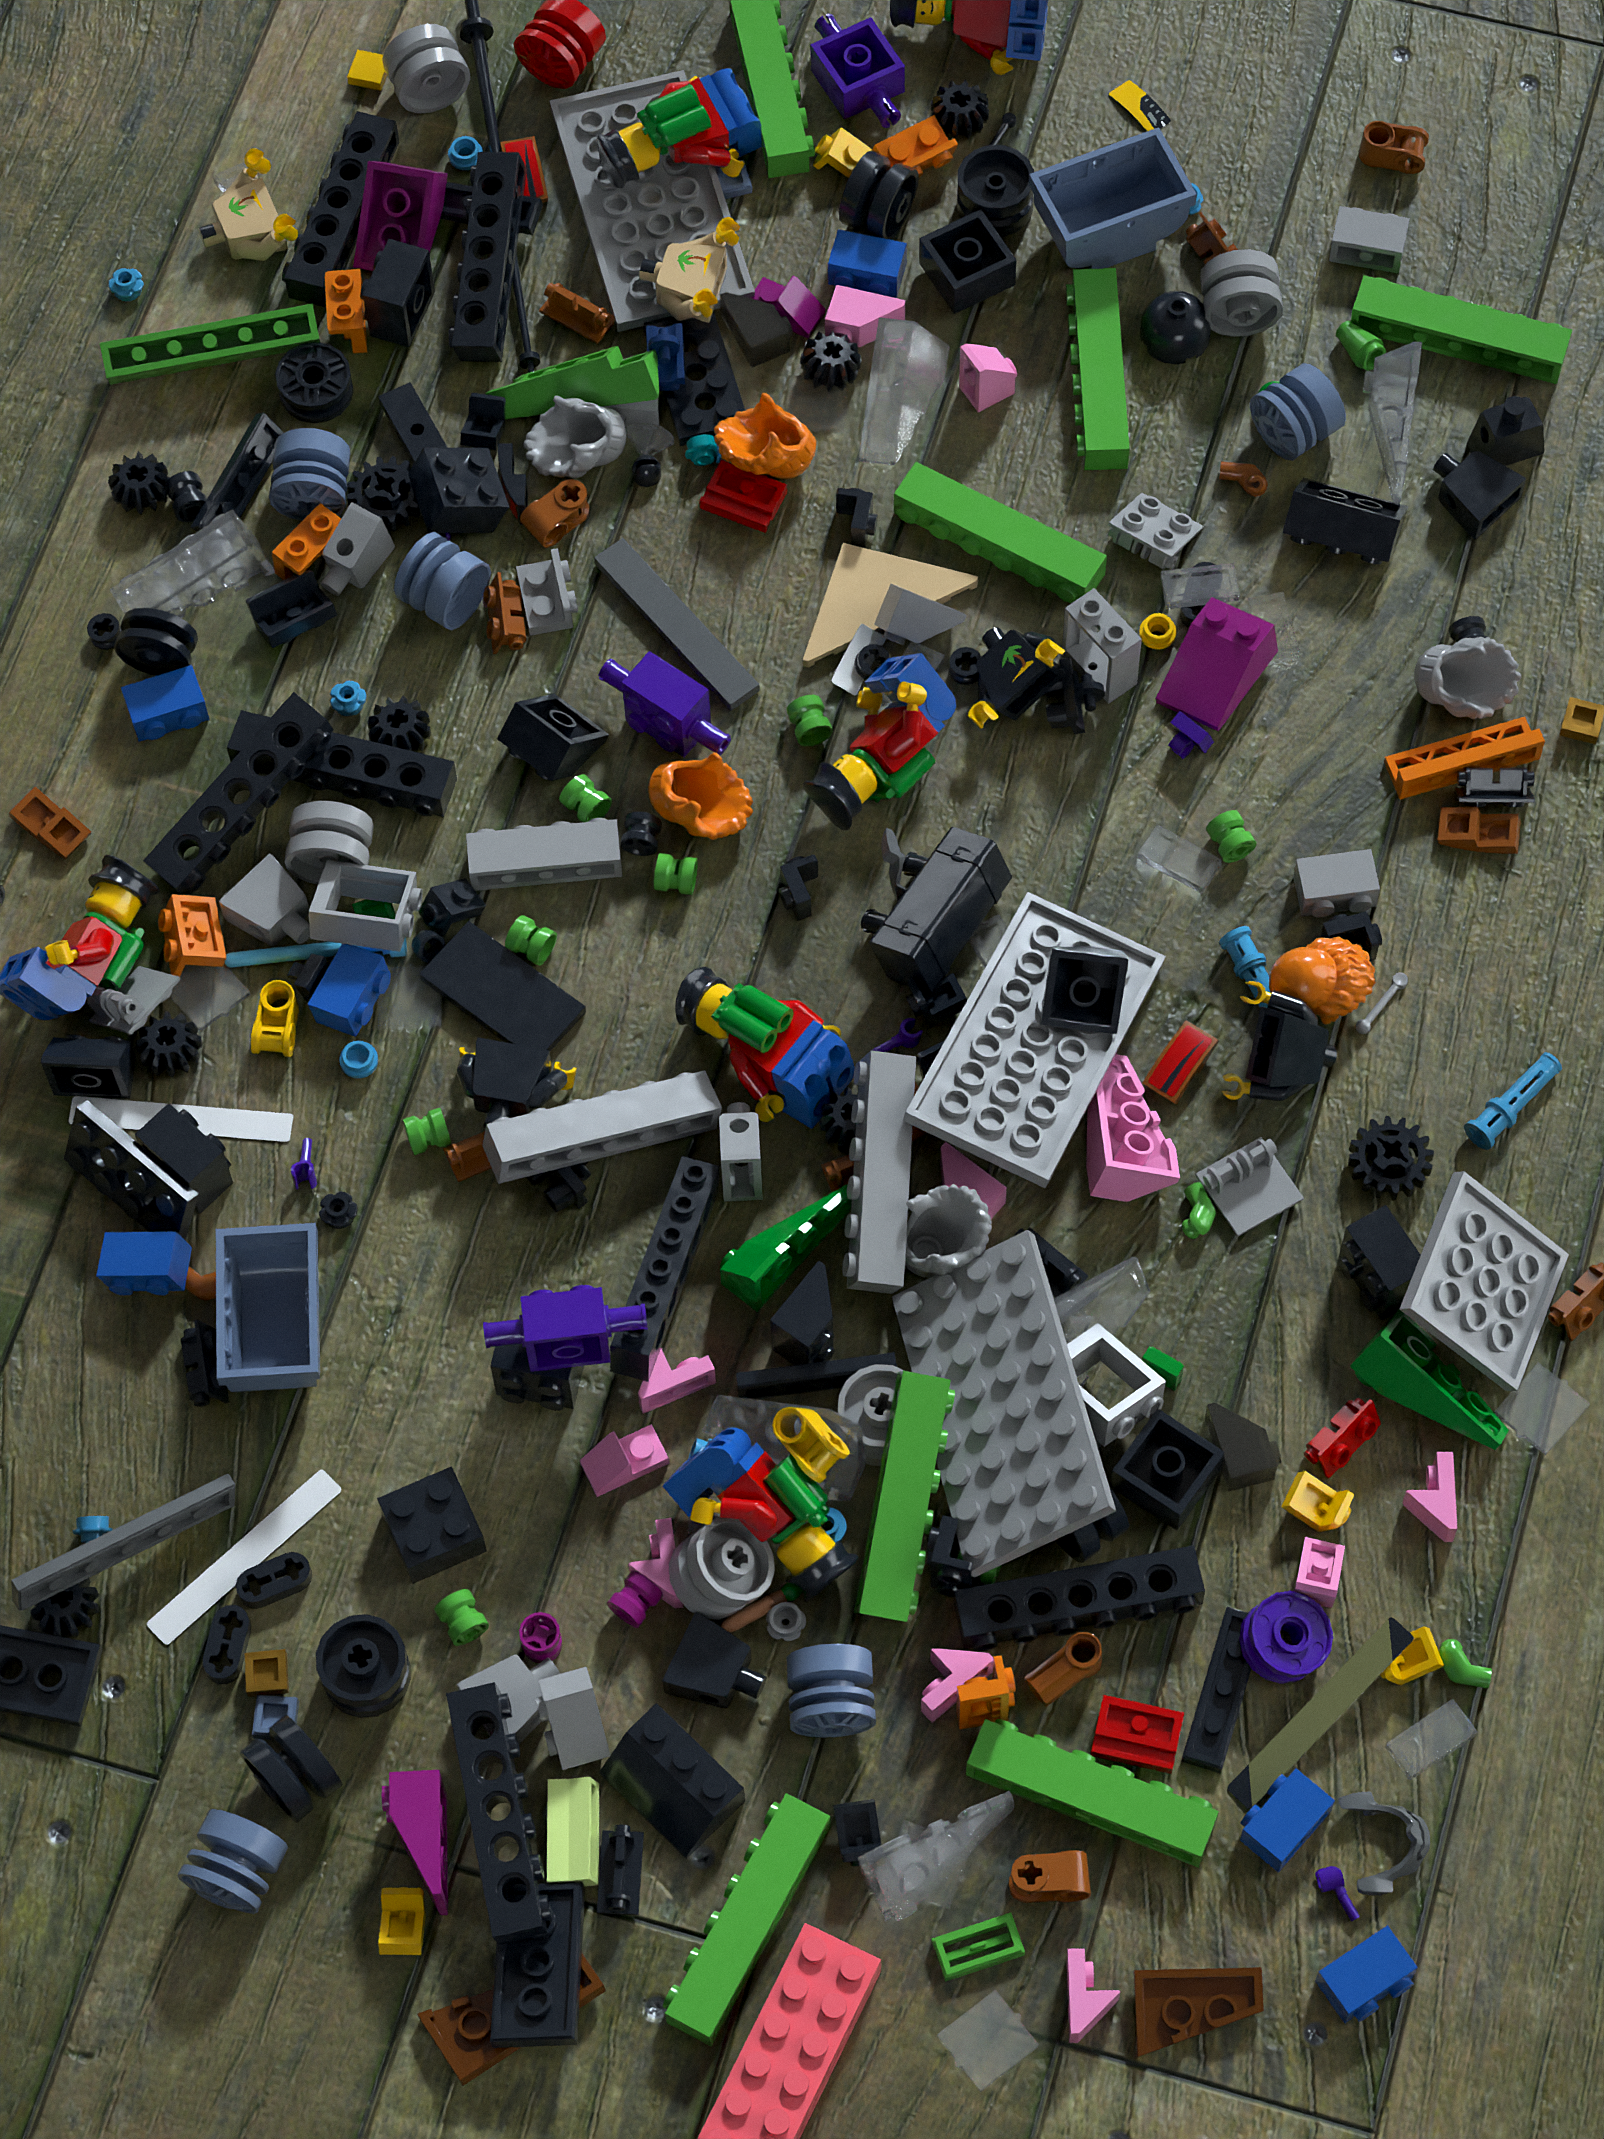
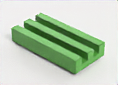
M1011 1913L931 1939L945 1982L1025 1955V1950ZM1007 1926L1008 1933L945 1953V1946ZM1010 1942L1013 1943V1947L950 1967V1962Z

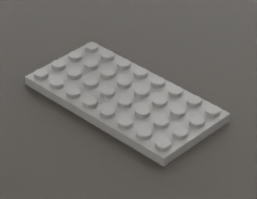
M684 70L549 101L550 110L618 332L642 327L645 322L672 316L657 303L656 283L640 280L639 274L643 259L662 262L668 245L672 243L681 244L702 238L716 231V227L722 219L731 217L715 166L690 164L684 161L675 163L668 152L664 156L660 155L657 165L640 172L639 180L626 182L623 188L614 186L606 177L601 166L597 134L605 135L613 129L620 131L635 123H641L640 119L637 118V113L645 109L648 103L658 99L668 83L687 81ZM739 241L735 246H730L727 243L724 246L726 247L727 270L717 298L719 302L715 304L714 309L744 303L750 297L755 296Z
M1027 892L908 1106L903 1121L1046 1188L1159 973L1166 956ZM1090 946L1122 950L1129 958L1117 1034L1040 1025L1051 947Z
M1026 1230L985 1250L969 1264L963 1265L961 1268H954L950 1274L935 1275L892 1296L912 1372L950 1379L949 1389L955 1390L952 1411L950 1414L945 1413L942 1429L948 1431L945 1451L943 1454H937L936 1461L951 1516L958 1519L956 1535L964 1561L973 1563L972 1576L974 1578L1116 1512L1034 1234Z

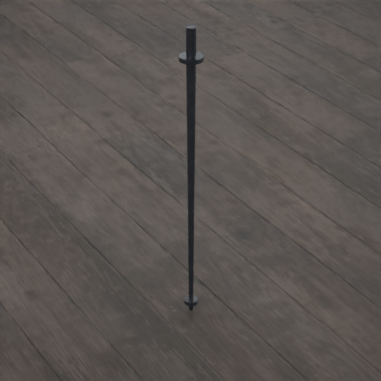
M464 0L467 20L459 26V35L462 41L472 44L490 152H501L485 42L493 36V24L490 20L481 17L478 0ZM516 251L512 283L524 353L518 357L519 366L527 369L528 373H531L540 364V356L537 352L531 351Z

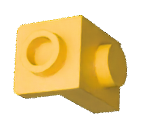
M841 127L831 136L824 135L815 148V152L818 155L813 166L819 170L828 163L849 178L860 158L866 152L873 150Z
M1302 1471L1297 1473L1281 1507L1317 1532L1337 1529L1347 1521L1351 1513L1349 1506L1354 1494L1348 1490L1336 1492L1308 1472Z
M1423 1626L1410 1632L1414 1640L1380 1674L1383 1679L1387 1678L1388 1681L1401 1686L1444 1666L1430 1628Z
M408 1887L382 1888V1916L378 1941L379 1955H422L426 1918L423 1889Z

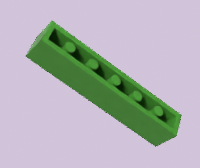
M729 0V14L752 111L761 122V149L768 178L809 172V157L815 156L814 144L811 135L805 136L804 129L808 128L805 107L799 108L797 101H801L800 85L798 80H792L791 74L795 73L792 53H785L784 46H788V38L785 25L779 26L777 20L781 19L779 0Z
M1116 268L1073 270L1072 284H1066V305L1073 306V314H1068V335H1075L1076 343L1070 344V364L1077 365L1078 374H1072L1073 395H1079L1080 404H1074L1075 426H1081L1082 434L1076 435L1077 456H1084V470L1128 469L1130 447Z
M1366 275L1363 276L1351 316V321L1376 337L1554 384L1558 383L1572 334V329L1562 327L1556 323H1546L1530 319L1522 314H1511L1493 309L1487 305H1477L1458 300L1453 296H1442L1424 291L1418 287H1408L1389 282L1384 278H1374Z
M313 304L101 342L100 348L106 378L109 384L112 385L285 353L300 344L320 343Z
M918 462L914 463L894 493V513L904 522L909 524L915 523L929 530L936 538L947 539L961 546L964 551L971 555H979L992 561L999 569L1004 571L1010 570L1024 577L1031 585L1036 587L1042 586L1056 593L1059 598L1066 602L1072 603L1093 588L1096 589L1105 576L1107 555Z
M904 1370L897 1372L854 1613L907 1622L908 1615H914L916 1612L919 1592L913 1590L916 1574H922L926 1559V1551L920 1550L923 1534L930 1533L933 1521V1510H928L930 1493H937L940 1482V1470L935 1469L937 1454H943L945 1451L948 1431L942 1429L945 1413H951L955 1398V1390L949 1389L950 1379Z
M987 1719L984 1720L967 1761V1776L1199 1868L1219 1811L1212 1809L1213 1805L1210 1802L1196 1796H1190L1187 1799L1174 1794V1790L1170 1786L1159 1781L1152 1780L1150 1783H1146L1134 1778V1773L1124 1767L1112 1765L1111 1768L1098 1764L1095 1762L1096 1759L1086 1752L1073 1750L1070 1753L1056 1747L1057 1743L1046 1736L1035 1734L1032 1738L1018 1732V1728L1008 1721L996 1719L995 1722Z
M787 1793L780 1804L774 1802L768 1810L763 1823L768 1826L761 1840L754 1838L750 1843L744 1856V1861L748 1862L741 1876L737 1874L732 1876L724 1892V1897L728 1900L720 1913L714 1911L711 1914L703 1931L704 1934L708 1935L700 1950L696 1947L692 1949L683 1967V1970L687 1972L680 1987L675 1984L671 1987L663 2003V2008L667 2009L665 2012L667 2024L712 2047L831 1828L830 1815Z

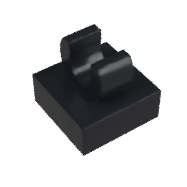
M311 954L305 965L300 963L292 965L287 976L296 980L294 986L307 1003L310 1001L330 964L324 956Z

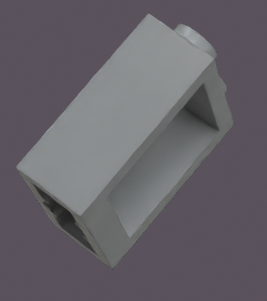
M1093 588L1065 608L1062 649L1065 650L1063 653L1065 658H1071L1072 665L1081 675L1091 674L1093 681L1104 685L1105 696L1103 699L1109 704L1137 685L1142 639ZM1094 665L1097 669L1090 670L1088 667Z
M327 860L309 909L310 939L400 952L405 937H411L414 926L413 912L419 911L422 904L423 891L421 888H417L416 872ZM341 896L400 904L395 919L336 911Z
M1097 1323L1067 1344L1077 1377L1101 1361L1135 1390L1130 1396L1108 1410L1079 1385L1094 1437L1104 1447L1117 1437L1119 1439L1124 1438L1130 1433L1134 1425L1145 1417L1151 1418L1157 1408H1162L1166 1381L1100 1324Z

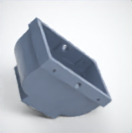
M1159 127L1029 174V186L1034 194V205L1064 261L1071 268H1108L1156 250V242L1178 230L1187 220L1190 207L1196 205L1197 194Z
M316 1223L216 1229V1354L219 1386L226 1385L230 1392L317 1387V1379H320L318 1230Z

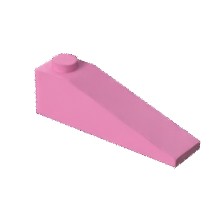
M1115 1055L1087 1108L1086 1167L1090 1196L1128 1202L1178 1183L1180 1174L1176 1148L1170 1138L1165 1139L1158 1126L1161 1120L1156 1111H1150L1143 1098L1145 1089L1128 1057L1123 1055Z

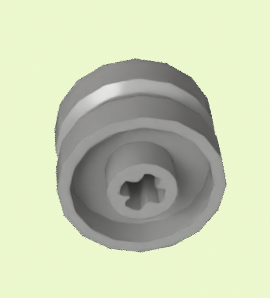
M423 24L407 29L390 42L382 57L383 68L394 85V91L400 104L407 111L414 113H432L446 108L460 98L467 90L471 80L469 68L459 53L453 35L446 27L437 24Z
M1251 249L1233 250L1219 254L1205 264L1200 275L1201 292L1204 297L1205 318L1210 323L1213 331L1233 337L1249 336L1263 332L1278 322L1282 317L1283 302L1279 289L1278 265L1273 257L1264 252Z
M335 801L307 802L296 807L290 817V840L287 843L285 854L286 869L295 877L318 885L327 860L369 865L370 856L368 848L372 843L374 827L372 819L364 811L352 805Z
M875 1364L858 1370L846 1380L839 1394L838 1432L841 1440L856 1459L872 1466L881 1465L897 1372L903 1371L893 1365Z
M721 1517L713 1519L710 1525H703L697 1532L685 1538L673 1550L669 1562L670 1583L677 1598L689 1611L697 1612L708 1619L721 1620L732 1616L746 1604L760 1597L771 1585L775 1572L774 1556L767 1540L765 1542L759 1541L738 1519Z

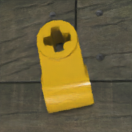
M273 980L267 983L261 990L257 1016L251 1034V1052L253 1054H259L261 1051L280 1052L285 1057H291L293 1054L299 1005L292 986L286 981ZM278 999L288 1000L282 1007L275 1008L271 1006Z
M786 1407L778 1411L773 1419L772 1427L776 1438L780 1440L795 1458L801 1470L818 1483H822L827 1478L826 1472L840 1458L845 1459L850 1454L846 1444L832 1432L814 1410ZM799 1417L801 1420V1430L796 1435L794 1424Z

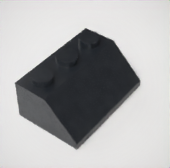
M1303 477L1293 491L1282 533L1291 535L1290 540L1299 544L1311 545L1313 541L1326 545L1325 549L1329 552L1345 555L1349 551L1360 554V559L1365 562L1382 564V561L1389 562L1394 553L1408 506Z
M657 1703L624 1734L599 1771V1774L685 1859L696 1851L745 1802L744 1787Z

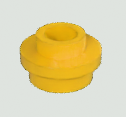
M1155 613L1148 616L1141 623L1139 636L1147 647L1164 649L1174 642L1176 626L1167 615ZM1154 631H1160V632H1162L1164 635L1158 636V635L1152 634V632H1154Z

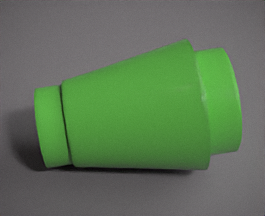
M1345 321L1338 327L1336 337L1358 368L1373 370L1382 363L1386 356V349L1381 339L1362 329L1352 321Z

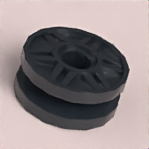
M319 342L300 344L289 350L278 363L275 375L281 404L288 414L299 421L308 423L327 422L341 415L350 405L354 390L349 362L341 351L330 344ZM319 381V383L317 384H310L312 382Z
M148 607L134 608L125 613L120 625L122 632L119 633L114 644L116 654L124 663L136 670L155 676L190 666L192 661L191 653L197 645L198 636L196 630L187 621L164 610Z

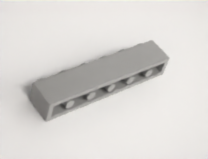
M870 1051L860 1062L856 1063L854 1069V1084L858 1085V1100L856 1099L853 1103L851 1119L853 1123H856V1137L851 1140L849 1149L850 1161H854L853 1176H850L847 1185V1197L852 1200L851 1214L847 1216L845 1222V1237L850 1238L849 1253L845 1254L842 1267L843 1276L847 1277V1289L893 1294L904 1287L908 1217L906 1202L909 1199L913 1125L904 1122L903 1118L914 1097L916 1056Z
M705 1070L696 1073L685 1072L672 1079L660 1082L648 1081L635 1088L623 1091L612 1090L599 1097L587 1100L575 1099L562 1106L550 1109L539 1108L526 1115L496 1119L492 1123L486 1124L483 1148L497 1182L500 1184L717 1129L722 1107Z

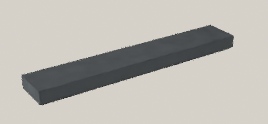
M624 538L594 557L595 565L730 711L760 691L759 683Z
M226 1474L12 1579V1601L19 1611H23L235 1505L234 1481L229 1474Z

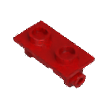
M1356 1398L1354 1401L1348 1400L1342 1409L1330 1420L1331 1425L1337 1428L1338 1431L1335 1433L1324 1426L1306 1444L1307 1450L1304 1452V1456L1313 1464L1320 1461L1326 1478L1329 1479L1339 1468L1344 1467L1350 1460L1351 1455L1366 1440L1371 1439L1376 1433L1377 1428L1381 1425L1374 1402L1371 1399L1367 1403L1360 1398Z

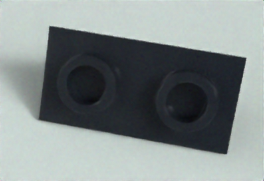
M1465 767V771H1458L1457 785L1464 787H1455V793L1459 802H1464L1467 806L1484 807L1487 805V802H1502V805L1507 807H1522L1525 805V802L1535 803V797L1531 789L1527 788V786H1534L1535 775L1534 771H1527V768H1500L1499 781H1492V768Z
M1029 1227L1027 1230L1035 1235L1052 1295L1060 1303L1064 1304L1089 1276ZM1023 1228L1019 1229L1014 1236L1024 1232L1025 1230Z
M197 1319L194 1321L195 1328L184 1330V1336L180 1339L184 1365L188 1368L198 1365V1369L186 1373L189 1399L194 1401V1406L196 1407L209 1405L210 1398L212 1397L224 1403H229L227 1386H219L217 1380L216 1329Z
M622 1824L614 1825V1831L602 1830L597 1913L639 1915L644 1832H631L630 1826Z

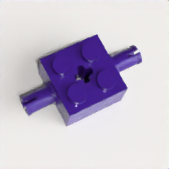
M826 14L829 23L821 16L816 21L814 27L823 39L810 44L811 72L844 120L871 108L882 127H890L887 118L894 126L900 120L901 113L890 99L905 92V65L871 17L842 30L834 15Z
M648 651L631 672L613 659L607 660L600 669L599 679L623 693L625 719L629 726L639 733L646 732L655 738L656 742L668 752L675 751L685 758L697 742L719 755H722L729 746L731 735L724 733L711 724L709 689L652 652Z
M578 1285L571 1288L570 1291L555 1293L550 1290L534 1291L529 1296L520 1297L522 1315H519V1319L490 1323L483 1322L486 1349L522 1343V1346L526 1347L531 1372L611 1363L608 1337H612V1333L641 1329L648 1330L645 1303L609 1309L608 1305H604L602 1287L594 1288L590 1285Z

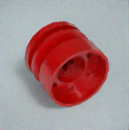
M545 0L536 11L533 20L529 21L524 30L516 37L513 45L516 56L531 75L554 88L566 89L573 86L578 76L583 73L587 62L592 61L602 48L606 40V34L598 17L578 0Z

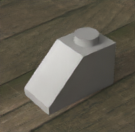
M890 584L874 625L885 630L884 638L904 645L906 639L920 643L963 623L967 615Z

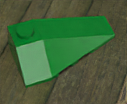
M848 1184L752 1237L738 1250H730L720 1264L721 1284L758 1312L851 1210L852 1200L847 1197Z
M1399 1308L1359 1352L1350 1365L1355 1371L1358 1380L1365 1386L1374 1388L1379 1394L1496 1450L1509 1431L1479 1394L1473 1391L1467 1392L1463 1388L1458 1377L1461 1374L1453 1363L1448 1366L1443 1364L1432 1351L1437 1346L1434 1340Z

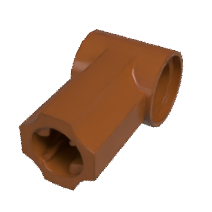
M1078 1632L1067 1640L1063 1648L1026 1675L1024 1681L1039 1702L1048 1707L1081 1680L1095 1675L1100 1670L1102 1665L1101 1643L1091 1633ZM1079 1648H1089L1095 1654L1091 1661L1085 1663L1076 1661L1072 1655Z

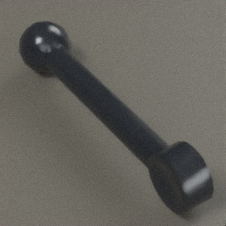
M1013 113L1003 115L1002 126L989 145H997L1007 129L1015 126L1016 116Z

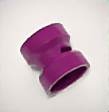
M633 1570L624 1579L623 1589L620 1592L613 1593L606 1603L609 1609L621 1620L632 1627L639 1628L646 1619L645 1612L650 1606L657 1605L663 1597V1593L650 1579Z
M538 1612L527 1616L520 1625L519 1635L526 1657L535 1663H540L547 1657L551 1661L556 1659L562 1649V1637L556 1619L550 1614Z

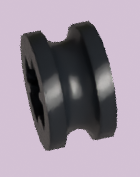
M108 613L94 616L87 626L91 642L95 647L103 650L113 649L117 636L122 632L117 618ZM108 626L111 628V633L105 632L102 636L98 633V630L105 631Z
M869 644L863 647L856 655L854 661L855 670L863 679L867 680L880 667L878 665L874 671L870 670V664L864 662V659H867L870 654H874L875 661L881 662V665L890 658L887 650L881 645Z
M969 647L959 648L954 651L949 663V672L952 679L962 685H970L977 682L980 674L976 664L977 660L982 657L981 654ZM963 661L970 662L969 671L962 670Z

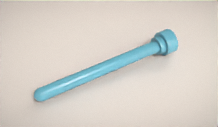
M406 937L400 952L357 946L371 952L382 951L383 955L390 954L391 958L407 956ZM321 942L231 952L226 954L227 958L224 963L227 967L233 968L306 960L311 954L333 957L338 952L342 943Z

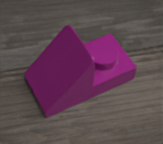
M796 276L791 277L786 287L763 277L754 290L755 296L750 297L746 302V311L808 339L826 313L824 306Z

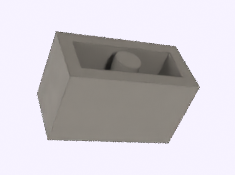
M1340 206L1329 261L1399 274L1410 218L1399 217L1390 213L1382 214L1365 211L1357 207L1348 208Z
M1371 849L1296 859L1293 878L1301 916L1326 917L1334 912L1346 910L1363 912L1371 907H1376L1380 886Z
M587 1667L538 1680L542 1696L535 1698L541 1722L549 1720L551 1726L550 1731L544 1732L550 1756L558 1754L562 1770L610 1757Z

